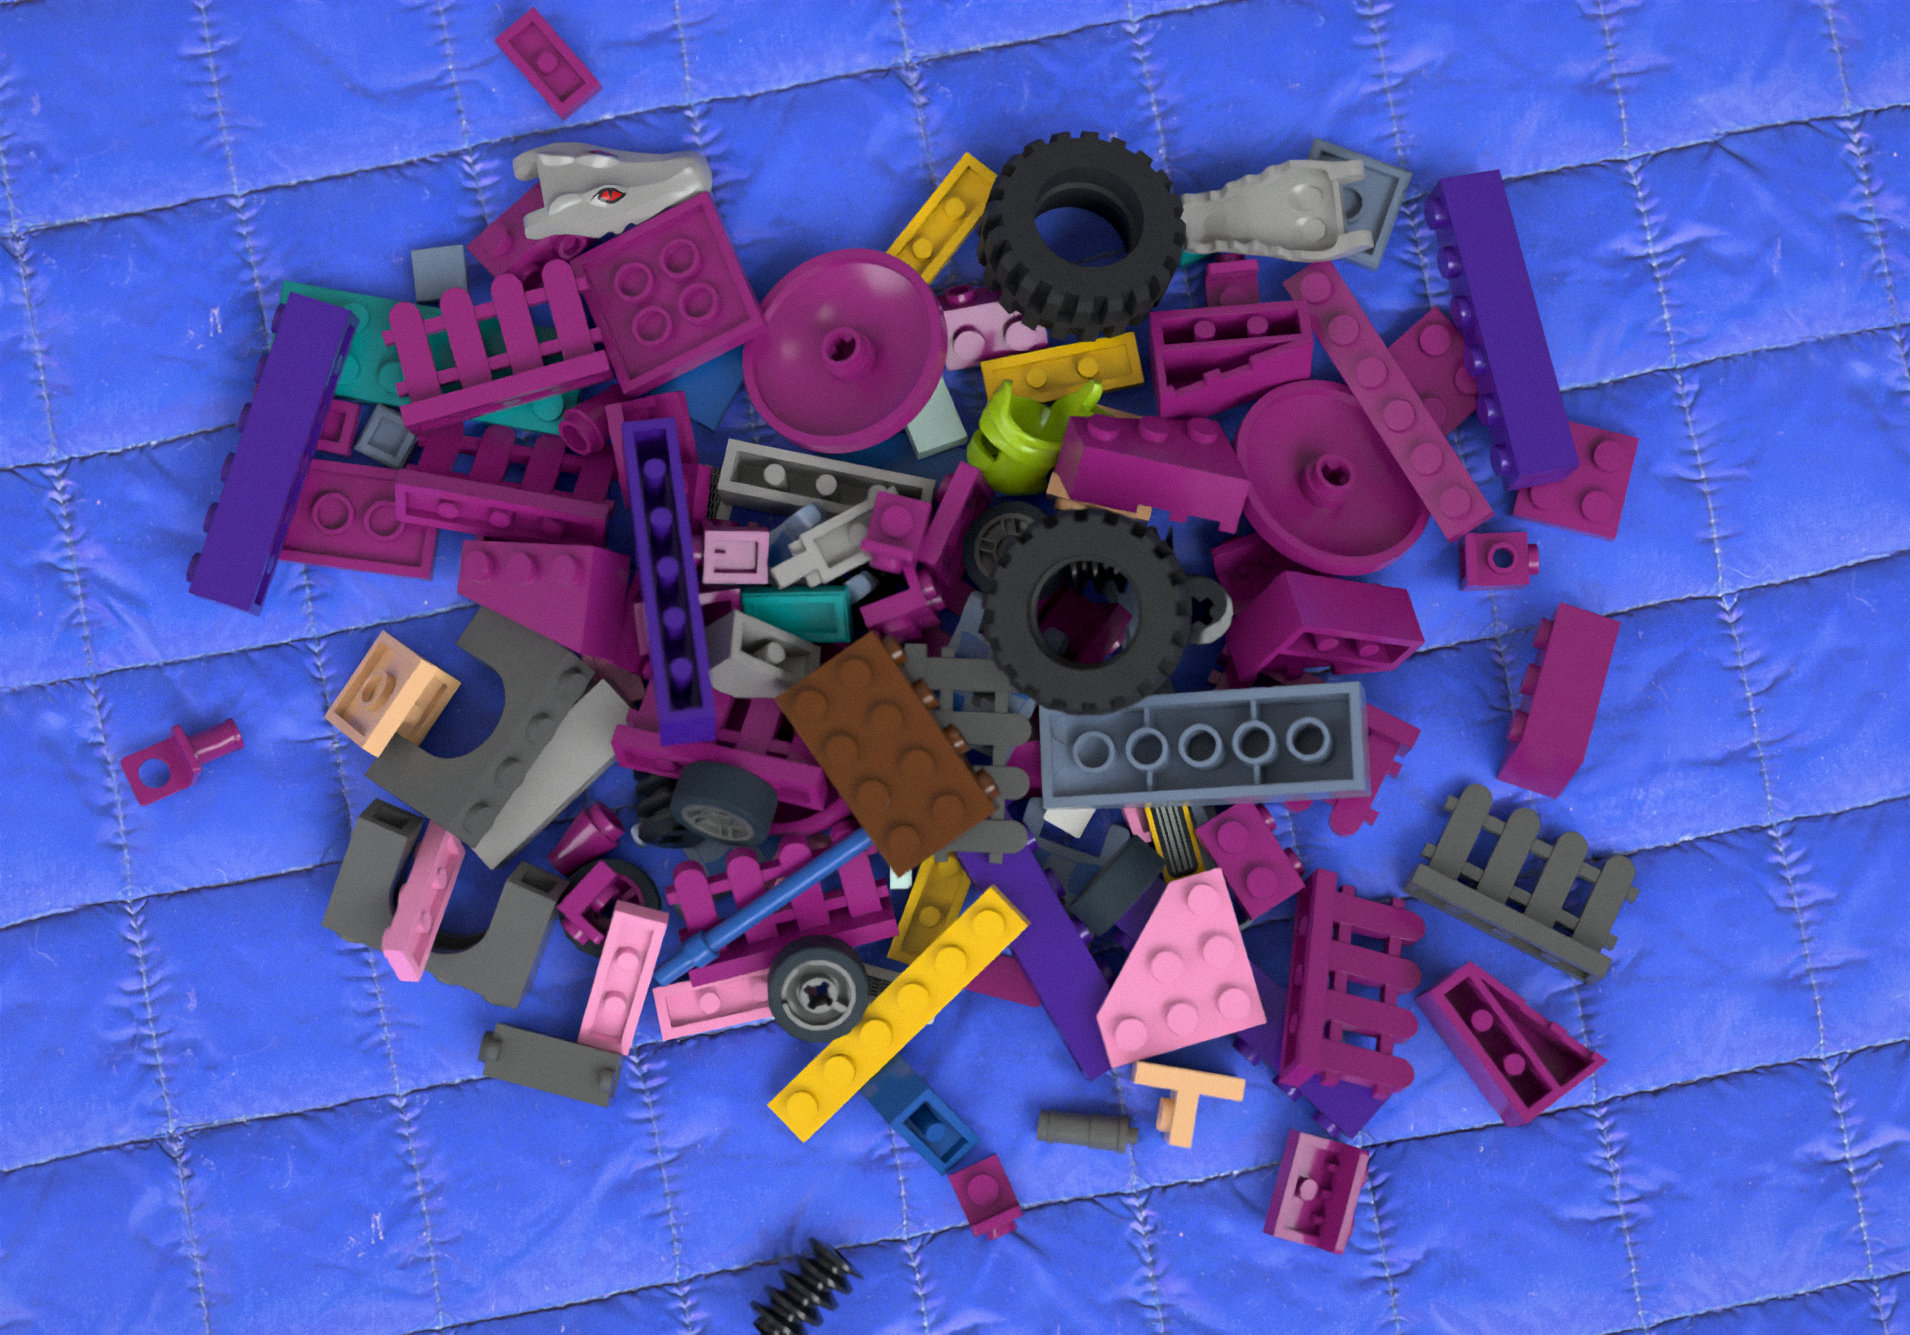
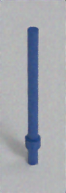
M860 827L707 933L704 930H700L685 940L682 950L654 968L653 975L662 987H665L693 967L703 968L720 956L719 950L861 854L874 845L863 827Z

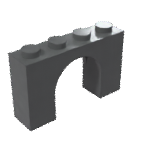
M483 605L455 644L480 664L498 674L503 681L505 705L501 719L493 733L483 744L468 754L456 758H438L395 732L381 755L374 760L364 775L474 849L483 836L491 829L496 817L514 791L522 784L525 775L546 744L552 740L557 728L575 702L582 696L586 686L596 673L566 648Z
M377 798L358 816L321 926L335 931L345 941L363 943L383 952V935L385 930L392 925L399 906V892L402 885L406 883L408 865L424 818ZM522 861L506 880L490 926L469 934H457L439 928L424 970L432 973L442 983L460 985L480 994L484 1000L493 1005L508 1006L516 1010L533 985L560 912L557 906L565 899L571 882Z

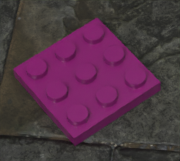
M707 190L569 261L576 278L582 276L587 278L590 291L582 294L596 328L599 327L601 329L604 340L603 345L622 391L630 400L770 330L714 198Z

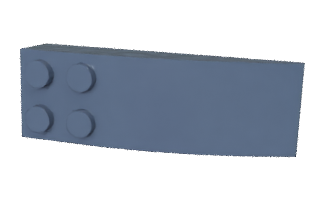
M1360 681L1149 695L1131 707L1101 716H1071L1039 706L1043 809L1206 806L1371 796L1366 690Z

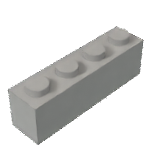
M734 439L728 440L717 486L723 504L785 517H791L804 506L818 501L827 513V518L820 524L877 495L878 490L884 491L892 486L895 487L899 496L931 503L932 510L929 521L932 522L938 494L936 480Z
M593 678L590 680L582 696L575 702L557 728L552 740L546 744L525 775L522 784L514 791L496 817L491 829L483 836L475 849L469 846L491 870L502 869L617 761L610 743L616 725L627 726L625 719L629 708L639 710L634 702L629 700L623 690L612 679L602 678L598 683Z

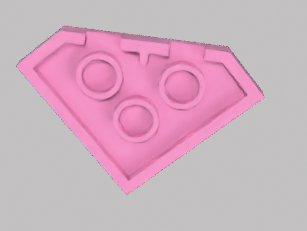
M1221 867L1167 883L1109 994L1096 1014L1111 1068L1267 1023Z

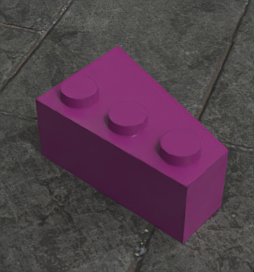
M1307 299L1149 312V358L1157 417L1176 420H1190L1195 417L1206 418L1261 398L1269 391L1281 385L1295 381L1310 380L1314 341Z
M1094 414L1090 417L1069 416L1055 468L1071 500L1132 513L1137 512L1138 505L1170 511V521L1185 524L1188 515L1219 521L1218 531L1232 534L1236 532L1251 483L1219 422L1202 417H1195L1190 420L1162 419L1150 415L1141 418H1118L1105 414Z
M463 540L457 593L575 652L618 662L631 556L595 546Z
M1284 571L1277 575L1271 584L1231 621L1229 628L1224 633L1240 683L1255 682L1258 678L1257 673L1265 671L1284 670L1286 679L1302 678L1304 668L1330 666L1332 675L1394 671L1425 643L1407 589L1382 586L1379 583L1369 584L1342 580L1339 577L1303 574L1298 571Z
M1562 602L1559 603L1550 619L1541 617L1532 641V647L1537 648L1538 652L1534 664L1529 663L1522 677L1519 693L1524 695L1520 707L1515 710L1508 727L1506 739L1509 741L1496 778L1497 780L1553 799L1558 798L1584 762L1621 622Z
M1472 961L1452 968L1413 998L1508 1128L1528 1124L1608 1062L1596 1051L1591 1052L1566 1033L1567 1030L1554 1021L1550 1022L1525 1004L1526 1000Z

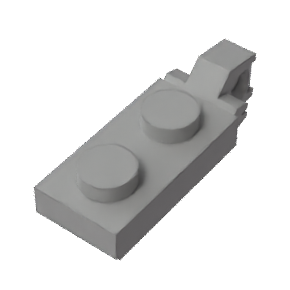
M894 486L883 491L898 495ZM877 495L799 535L797 541L789 544L788 548L793 557L771 568L770 571L779 590L804 577L810 589L820 583L824 585L871 560L870 557L862 554L860 545L862 538L866 539Z

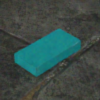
M849 585L815 586L811 589L809 586H787L781 590L778 587H745L741 592L742 612L811 643L850 642L854 636Z

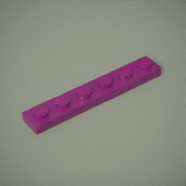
M1313 262L1284 281L1282 284L1293 300L1307 299L1313 332L1450 544L1496 515L1332 262Z

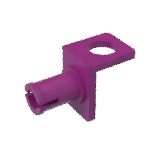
M231 717L220 724L189 737L183 732L181 725L177 724L171 727L168 739L124 757L120 765L138 804L141 807H145L196 785L202 771L201 765L235 750L243 749L244 743ZM147 760H161L168 766L170 778L162 787L150 788L140 780L139 768Z

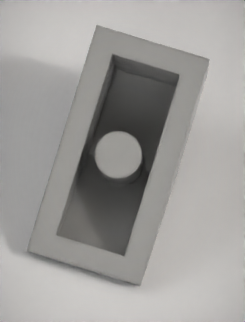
M737 610L730 612L704 628L712 688L733 697L776 698L820 667V646Z

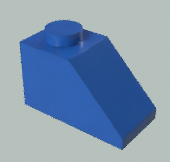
M898 1053L859 1090L885 1121L942 1176L981 1140Z

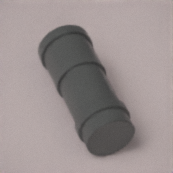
M1053 1108L1051 1110L1040 1109L1037 1141H1045L1048 1144L1062 1143L1087 1146L1090 1149L1115 1151L1119 1154H1125L1126 1144L1137 1145L1138 1128L1128 1127L1129 1116L1126 1115L1112 1116L1095 1113L1090 1115L1057 1111V1109Z

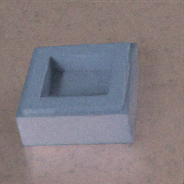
M463 244L411 250L416 301L419 305L439 303L443 293L455 287L464 289L470 295L466 251Z
M378 403L354 449L391 469H406L407 464H409L418 447V434L412 435L404 427L400 413Z

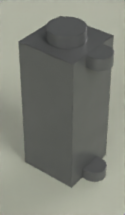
M505 1022L496 1023L494 1032L486 1030L478 1055V1061L485 1063L482 1075L606 1108L613 1104L625 1059L623 1054L580 1044L577 1041Z

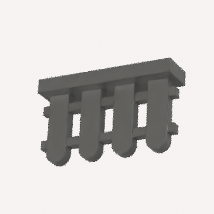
M905 643V652L909 660L904 662V667L914 682L922 677L932 691H940L939 711L935 712L945 727L953 722L970 746H993V766L973 767L976 771L984 767L1002 793L995 798L1000 808L991 815V820L981 821L934 854V862H948V852L990 853L989 864H1003V854L1020 852L1024 849L1028 840L1027 830L1021 823L1004 820L1005 800H1019L1027 794L1030 785L1029 777L1024 770L1018 767H1006L1007 747L1022 746L1031 736L1029 720L1021 714L1008 713V694L1020 693L1009 684L1011 682L1002 670H998L993 659L955 658V648L942 647L941 658L927 657V644ZM954 692L995 693L994 713L953 711Z
M1472 784L1461 792L1458 799L1449 795L1442 807L1443 810L1451 813L1436 846L1427 842L1420 854V857L1429 862L1427 866L1419 863L1409 873L1401 891L1589 986L1603 979L1612 958L1600 952L1602 948L1608 951L1614 949L1618 937L1609 933L1623 901L1625 900L1632 904L1635 902L1640 891L1631 886L1635 877V867L1632 861L1625 856L1616 855L1605 861L1599 870L1583 862L1588 851V845L1581 834L1573 831L1566 832L1556 839L1553 846L1537 839L1536 835L1540 829V820L1538 815L1529 808L1515 810L1508 816L1506 822L1489 815L1493 798L1491 792L1483 785ZM1481 829L1498 837L1483 870L1466 861ZM1528 853L1546 861L1531 894L1514 886ZM1460 876L1476 884L1475 889L1458 882V877ZM1576 876L1593 884L1579 917L1562 910V906ZM1506 900L1524 908L1523 912L1520 913L1506 906ZM1554 924L1570 931V937L1552 929Z

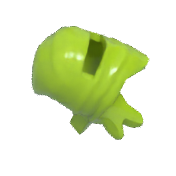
M1004 379L993 394L992 400L987 402L979 419L978 425L980 428L974 432L970 443L967 445L966 458L969 465L981 470L993 491L1012 496H1030L1045 492L1048 486L1047 475L1057 465L1069 416L1090 417L1094 414H1105L1114 417V415L1096 405L1102 395L1101 381L1089 379L1078 392L1067 394L1058 399L1051 407H1048L1034 399L1012 395L1013 380Z

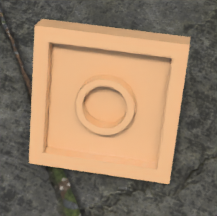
M382 630L324 718L362 749L378 758L395 732L419 747L461 685V682Z
M1141 1060L1132 1063L1130 1081L1136 1084L1171 1089L1170 1098L1160 1097L1156 1129L1164 1132L1163 1140L1169 1145L1191 1148L1199 1094L1242 1101L1246 1081L1236 1076Z

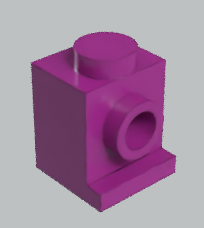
M1527 532L1466 533L1458 539L1461 591L1524 589L1530 584L1529 575H1538L1537 544H1528ZM1504 550L1510 555L1511 564L1508 568H1500L1494 563L1493 555L1495 551Z

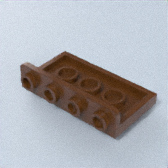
M872 630L774 699L899 879L995 813L1000 808L995 798L1002 793L984 767L976 771L964 754L971 748L957 726L952 722L945 727L934 711V708L940 703L929 685L922 677L915 682L903 666V663L909 660L898 640L892 633L883 637L878 630Z

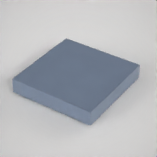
M1315 138L1307 160L1330 162L1364 161L1365 179L1344 184L1342 189L1348 233L1358 230L1372 231L1374 247L1340 258V260L1377 272L1413 173Z

